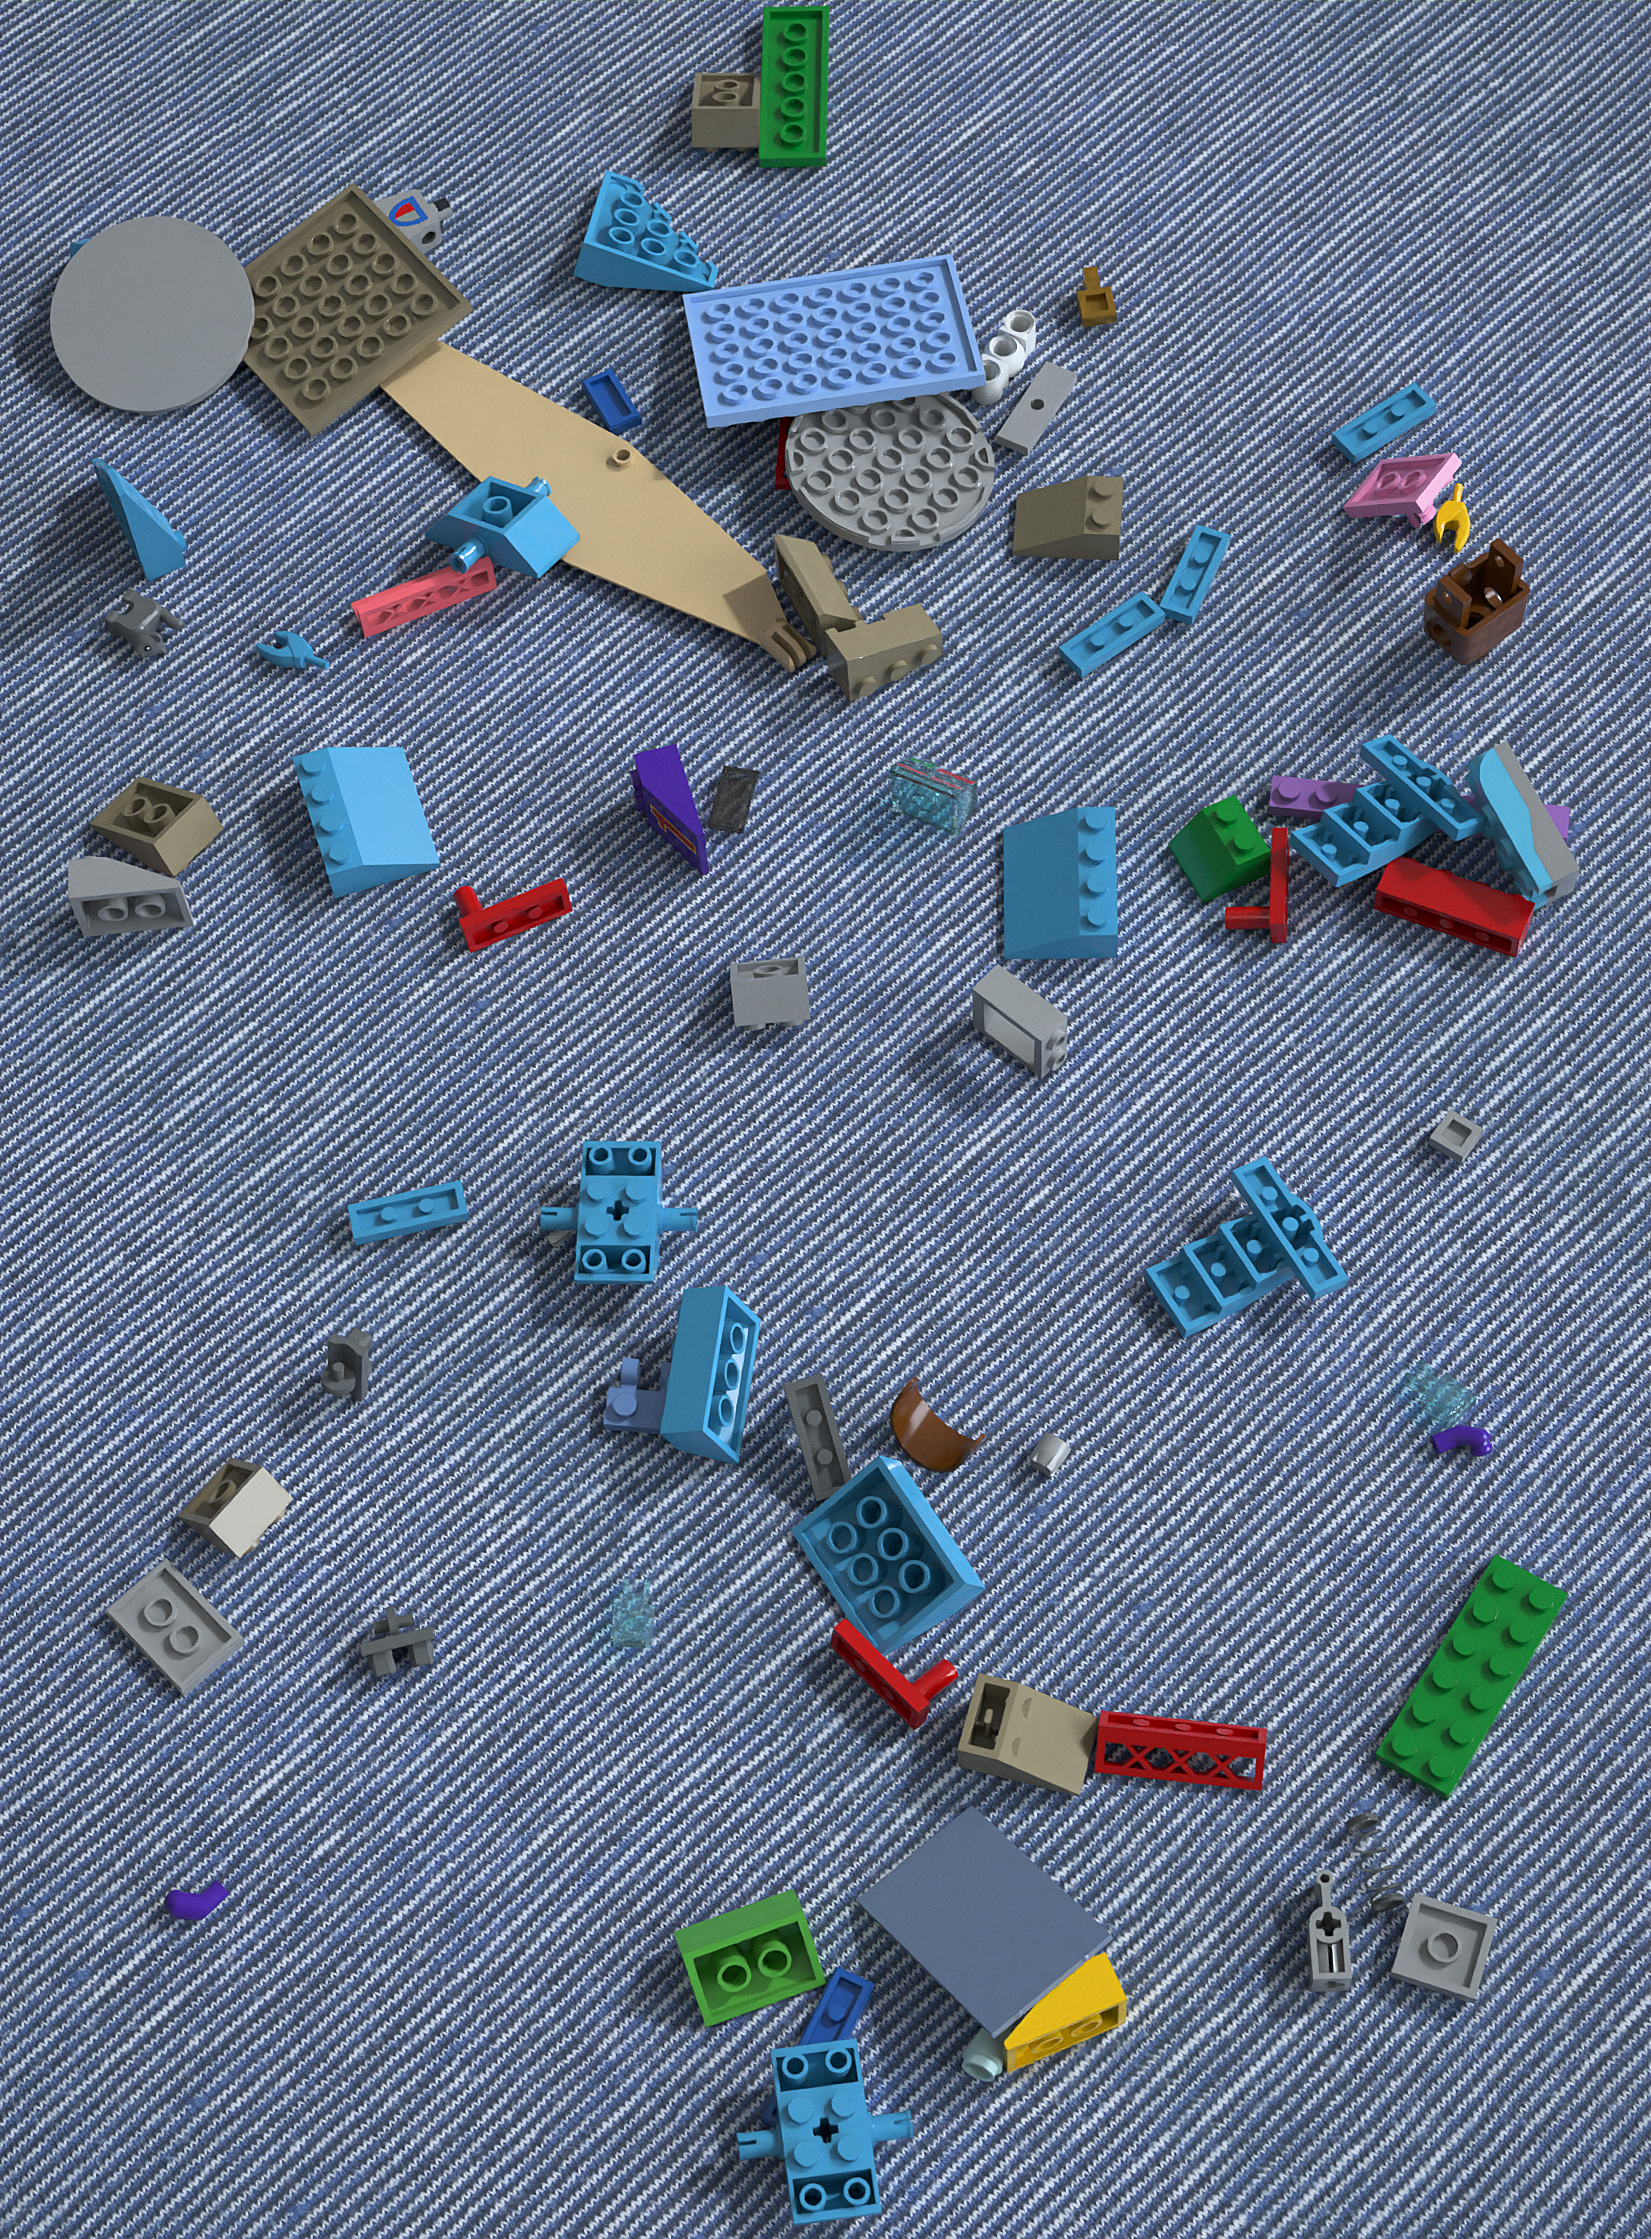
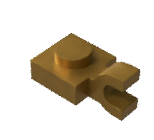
M1097 266L1083 268L1084 280L1082 284L1084 290L1077 291V303L1082 327L1116 323L1117 313L1111 286L1100 287Z

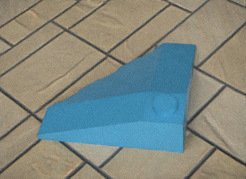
M606 170L573 275L582 278L588 283H597L606 287L683 292L713 290L718 268L711 261L704 264L695 255L699 247L685 232H679L678 235L671 229L669 224L672 218L658 202L652 203V206L648 204L642 196L645 188L637 180Z
M98 457L91 459L97 480L147 582L187 566L182 552L188 550L180 530L173 532L168 520L113 467Z

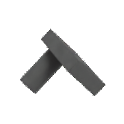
M819 1373L783 1384L816 1501L831 1497L852 1479L823 1374Z

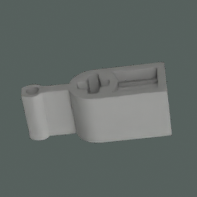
M1330 1870L1318 1871L1314 1887V1894L1319 1898V1908L1313 1911L1310 1916L1307 1930L1310 1992L1349 1991L1352 1981L1348 1923L1343 1912L1331 1906L1330 1894L1333 1875ZM1321 1925H1329V1929L1331 1932H1333V1936H1325V1932L1323 1929H1321ZM1328 1955H1330L1331 1973H1329Z

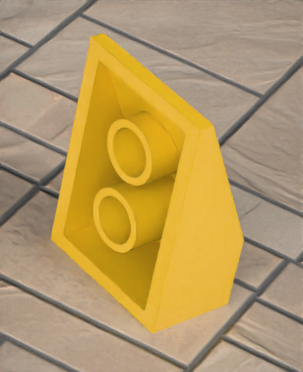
M1106 1952L1097 1956L1093 1955L1036 2003L1003 2042L1004 2066L1007 2073L1126 2023L1127 1998Z

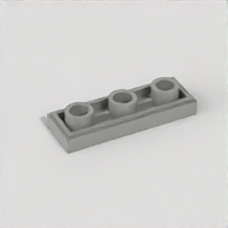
M1046 361L997 434V443L1028 456L1076 384L1077 374Z

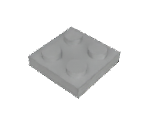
M1415 1893L1390 1977L1474 2004L1498 1919Z

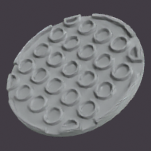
M166 216L141 217L121 222L100 232L83 245L71 258L63 270L53 294L50 309V332L54 349L63 368L72 381L90 398L116 411L121 410L138 413L139 415L168 414V411L184 406L190 407L204 400L218 390L235 372L247 351V343L252 325H254V298L247 274L233 251L215 234L200 225L179 218Z
M944 392L936 395L909 397L898 401L889 400L870 403L866 406L857 405L837 408L832 411L800 414L795 416L790 426L785 446L784 459L787 478L793 493L803 508L818 523L837 536L858 545L878 550L917 551L932 548L956 538L971 527L981 516L989 501L994 483V454L991 445L988 444L982 433L981 425L963 405Z

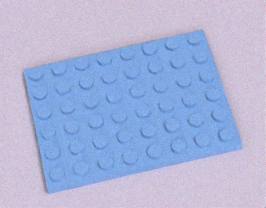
M952 254L682 295L707 428L728 427L733 424L746 422H762L772 418L795 417L811 412L832 411L837 408L857 405L866 406L870 403L889 400L898 401L909 397L936 395L941 392L960 389L970 390L974 387L986 386L985 370Z

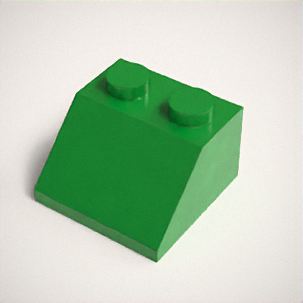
M1236 795L1201 809L1168 842V849L1202 903L1262 878L1269 873L1271 851Z

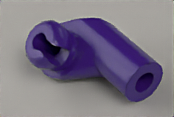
M1459 1424L1430 1436L1431 1444L1437 1454L1460 1445L1470 1446L1471 1453L1477 1457L1485 1456L1491 1453L1493 1449L1492 1443L1489 1440L1491 1435L1485 1429Z
M215 1879L200 1894L182 1892L181 1890L170 1891L164 1899V1905L168 1913L176 1919L200 1921L230 1894Z

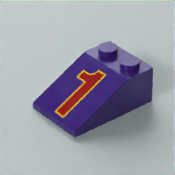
M673 744L634 754L635 769L630 770L629 773L634 789L633 797L637 811H645L648 824L702 875L708 874L709 867L704 832L677 745Z

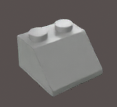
M805 956L730 964V983L735 1027L743 1026L745 1030H758L766 1027L767 1023L781 1022L782 1026L791 1027L803 1024V1020L811 1019Z

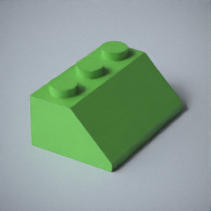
M794 1889L673 1932L705 2027L827 1984L804 1911Z

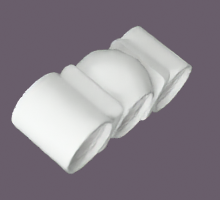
M1026 310L1010 312L1005 318L1004 325L998 329V336L993 337L985 344L980 356L986 374V386L971 389L973 399L979 404L991 405L996 403L1002 396V390L1009 385V378L1014 377L1022 370L1027 355L1034 350L1036 345V323L1033 314Z

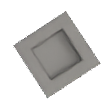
M1450 1109L1429 1137L1428 1145L1462 1164L1482 1137L1483 1128Z

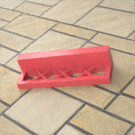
M489 556L478 559L464 574H460V571L457 573L451 566L442 568L351 603L353 613L364 637H370L496 589L497 584L493 564Z

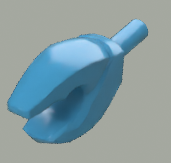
M279 631L273 634L274 639L279 644L285 646L282 649H276L273 646L261 643L255 645L257 652L267 661L283 668L296 667L304 669L308 663L327 670L330 666V662L313 656V649L309 643L301 636L292 632Z

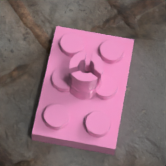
M1455 453L1382 459L1343 506V509L1350 518L1405 514L1412 527H1420L1421 521L1423 524H1426L1435 516L1436 509L1432 505L1433 499L1443 487L1452 481V475L1462 463Z

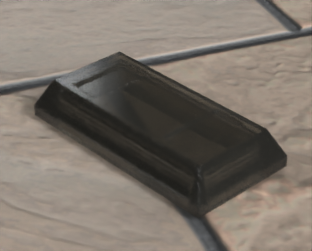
M723 766L707 828L736 834L744 833L759 771Z

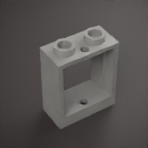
M996 964L972 988L973 1027L1042 1079L1051 1069L1053 1071L1057 1070L1067 1057V1016L999 964Z

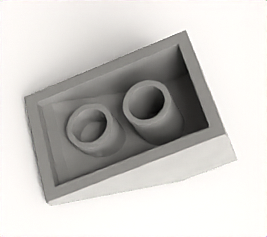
M86 856L77 860H68V899L84 937L194 926V918L179 880L108 857Z

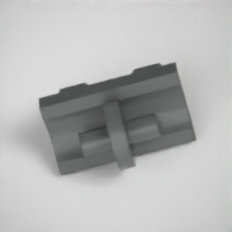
M351 1328L345 1337L335 1333L328 1340V1367L321 1374V1385L326 1392L337 1397L351 1393L355 1400L359 1402L365 1399L368 1395V1376L372 1372V1362L368 1358V1351L373 1344V1337L370 1334L357 1328Z
M390 1606L386 1607L387 1619L374 1622L373 1628L375 1635L390 1631L392 1636L359 1644L362 1657L368 1658L374 1676L380 1677L397 1672L392 1650L407 1647L412 1668L434 1663L432 1640H436V1635L432 1626L401 1634V1628L415 1625L413 1614L410 1613L397 1617L395 1607Z

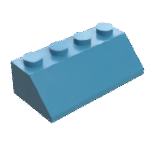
M726 1285L684 1289L682 1303L677 1311L678 1327L676 1339L671 1347L672 1364L670 1376L665 1384L666 1400L664 1412L659 1420L660 1434L679 1451L729 1464H739L761 1320Z

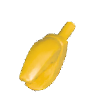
M1458 483L1454 485L1452 500H1447L1442 504L1433 520V532L1439 544L1442 541L1445 530L1452 529L1456 531L1454 553L1457 554L1465 545L1471 526L1466 505L1464 502H1460L1463 485Z

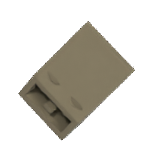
M979 1673L957 1749L958 1767L1080 1797L1100 1718L1021 1683Z

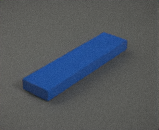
M836 1966L797 2046L850 2039L875 1989V1984ZM773 2093L760 2120L761 2123L775 2129V2124H778L775 2095Z

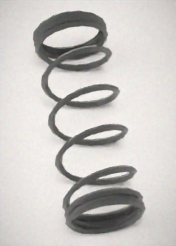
M1372 1812L1362 1813L1348 1819L1345 1825L1350 1834L1361 1836L1353 1844V1850L1361 1854H1367L1360 1860L1358 1867L1363 1871L1373 1872L1364 1881V1886L1371 1890H1379L1370 1899L1372 1910L1375 1912L1391 1910L1404 1902L1401 1893L1387 1894L1374 1901L1373 1899L1385 1890L1398 1887L1399 1884L1395 1883L1386 1887H1370L1367 1885V1881L1381 1871L1392 1869L1393 1865L1380 1869H1365L1361 1866V1863L1369 1856L1388 1849L1387 1847H1381L1374 1851H1360L1356 1849V1844L1360 1840L1382 1831V1829H1375L1368 1833L1351 1832L1367 1829L1378 1823L1377 1814Z

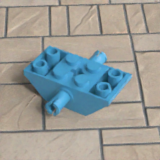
M489 476L425 532L426 539L456 549L454 553L449 555L448 562L457 573L459 571L460 574L466 573L478 559L489 556L492 563L539 579L580 540L579 533L548 498L551 494L550 485L545 479H539V477L533 478L523 488Z
M583 1141L579 1203L576 1204V1207H541V1214H543L540 1216L541 1231L576 1230L575 1284H653L659 1266L660 1235L663 1234V1231L697 1232L698 1225H696L698 1223L697 1207L663 1208L660 1141Z
M857 2038L770 2050L778 2124H775V2129L737 2133L740 2162L747 2159L779 2155V2160L783 2159L787 2194L794 2226L882 2214L872 2147H875V2142L914 2138L913 2124L910 2122L912 2120L910 2110L872 2116L871 2112H867ZM828 2130L829 2133H833L831 2142L823 2143L821 2136H816L819 2134V2131Z

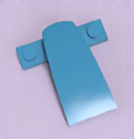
M1388 734L1362 744L1359 754L1365 762L1386 780L1357 788L1353 801L1323 810L1320 822L1291 832L1288 844L1333 886L1339 887L1398 858L1439 828L1456 842L1484 831L1487 819L1457 793L1452 781L1443 772L1423 760L1420 761L1397 739Z
M1266 1156L1233 1170L1230 1177L1252 1210V1214L1219 1225L1216 1234L1182 1246L1179 1255L1145 1270L1144 1279L1183 1338L1191 1336L1243 1309L1287 1281L1293 1275L1298 1278L1312 1301L1347 1285L1349 1277L1323 1241L1322 1228L1315 1213L1303 1200L1295 1194H1291Z

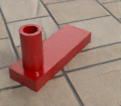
M1287 827L1272 828L1270 906L1225 907L1226 930L1270 929L1272 943H1287L1290 856Z
M562 878L483 909L475 891L470 886L460 887L453 894V899L463 917L458 919L465 944L470 953L573 911L568 890Z
M846 1618L833 1627L830 1647L914 1731L926 1722L930 1706L929 1701L958 1678L955 1667L948 1660L941 1659L911 1684Z

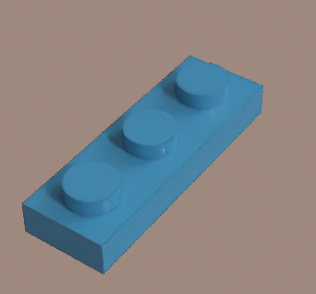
M1413 382L1332 433L1331 442L1355 464L1436 413L1437 404Z
M1197 524L1160 602L1159 607L1165 612V617L1189 625L1193 624L1230 545V534Z
M1141 591L1059 647V657L1082 679L1164 623L1165 612Z
M461 1180L347 1205L356 1246L470 1220Z

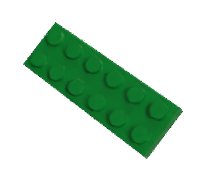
M829 6L764 7L759 168L826 167Z
M1495 1554L1375 1753L1374 1759L1448 1801L1560 1613L1569 1594Z

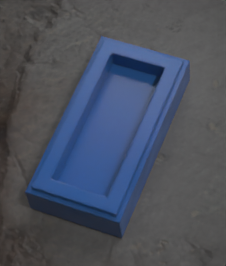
M612 368L580 381L582 391L607 431L618 435L642 424L639 412Z

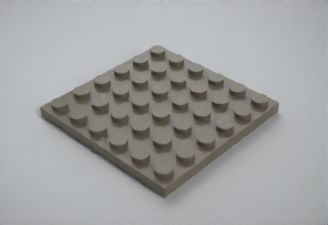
M353 182L243 268L247 274L254 298L255 315L254 325H252L247 343L248 348L242 362L309 435L314 437L472 312L473 308L457 288Z

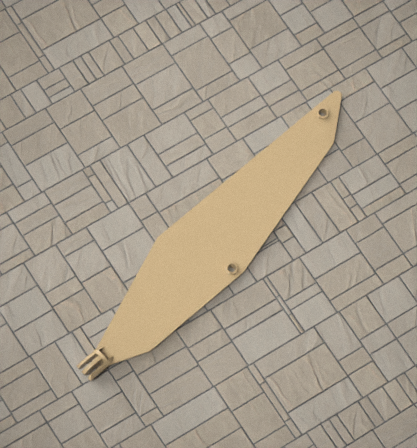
M438 339L378 385L480 483L487 477L492 476L525 488L535 477L545 479L551 488V494L548 498L580 536V540L560 558L565 564L759 644L789 673L795 670V666L800 667L804 664L806 657L810 659L816 654V648L787 621L765 568L629 442Z

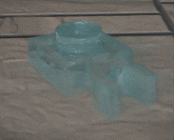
M1422 1359L1417 1362L1416 1369L1425 1376L1423 1379H1415L1408 1372L1403 1377V1383L1408 1388L1424 1394L1420 1398L1419 1405L1447 1429L1453 1427L1476 1404L1477 1397L1446 1372L1438 1380L1433 1375L1431 1367Z
M623 1579V1600L625 1603H614L611 1646L652 1648L655 1605L647 1604L650 1598V1580H644L642 1592L632 1593L630 1592L629 1579Z

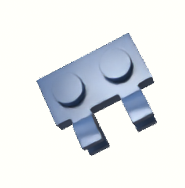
M623 1358L621 1388L609 1387L603 1423L604 1428L607 1430L660 1434L659 1420L664 1412L666 1400L665 1384L670 1376L672 1362L662 1361L660 1391L639 1390L642 1369L639 1367V1359Z

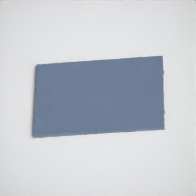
M972 1805L856 1899L858 1905L994 2039L1113 1940L1111 1934Z

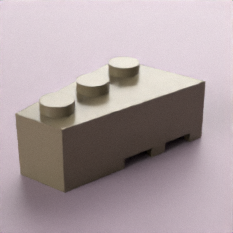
M920 604L884 613L881 616L882 620L870 624H866L864 620L853 622V629L839 633L835 628L825 630L828 672L850 702L859 697L869 696L886 683L900 680L908 672L921 665L931 664L939 656L943 655L942 633Z

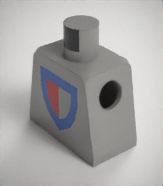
M416 189L373 202L423 254L442 242L443 238L439 222L453 216L451 206L445 197L428 204L420 191Z

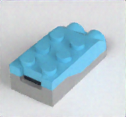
M1505 741L1475 757L1468 763L1467 768L1470 772L1464 779L1474 795V804L1477 811L1487 819L1482 834L1487 840L1492 838L1498 849L1495 851L1500 866L1504 871L1510 870L1516 880L1513 883L1516 894L1523 896L1528 901L1534 902L1535 911L1573 892L1580 868L1508 742Z

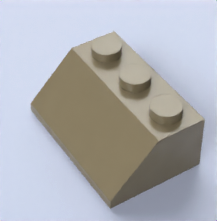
M781 534L773 537L777 579L823 658L827 656L825 630L835 628L839 633L853 629V622L863 620L857 606H850L848 593L842 580L836 581L832 574L833 567L826 553L821 555L814 542Z

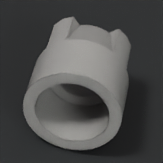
M1044 1433L1029 1457V1465L1048 1477H1053L1071 1449L1057 1436Z

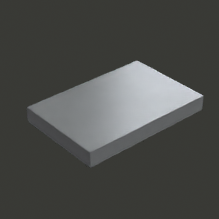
M167 1558L104 1611L116 1627L183 1697L189 1694L246 1644L244 1638Z

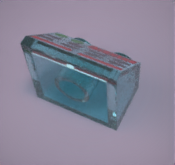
M912 756L893 764L890 769L892 809L894 811L956 836L960 835L978 803L977 782L964 774H954L944 770L932 761H922Z

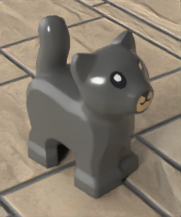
M129 589L122 597V603L129 605L126 614L122 615L111 610L104 619L106 629L109 630L111 635L115 637L120 635L126 641L134 645L133 652L139 658L153 657L157 654L166 655L167 651L163 645L162 636L155 632V630L163 622L171 629H181L183 627V620L174 617L170 611L160 606L156 600L143 597L135 590Z

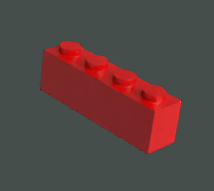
M1400 856L1387 864L1376 889L1374 903L1375 910L1516 958L1530 927L1535 907L1534 902L1528 901L1521 895L1508 894L1493 889L1486 883L1473 882L1458 877L1451 871L1445 869L1438 870L1420 864L1413 858Z

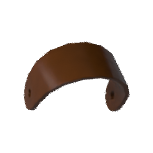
M915 1376L901 1390L892 1404L889 1415L891 1431L899 1447L911 1460L920 1466L938 1473L953 1472L972 1455L987 1436L983 1433L976 1440L970 1439L945 1424L922 1399L918 1391L919 1378Z

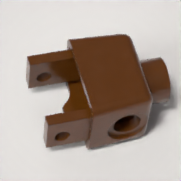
M1498 537L1490 543L1489 552L1481 554L1469 563L1464 564L1462 562L1453 568L1447 575L1438 580V584L1434 589L1425 595L1424 632L1460 665L1466 666L1484 657L1492 647L1519 629L1522 624L1530 593V587L1521 579L1524 560ZM1494 590L1498 593V595L1500 596L1501 600L1496 596V594L1494 593Z

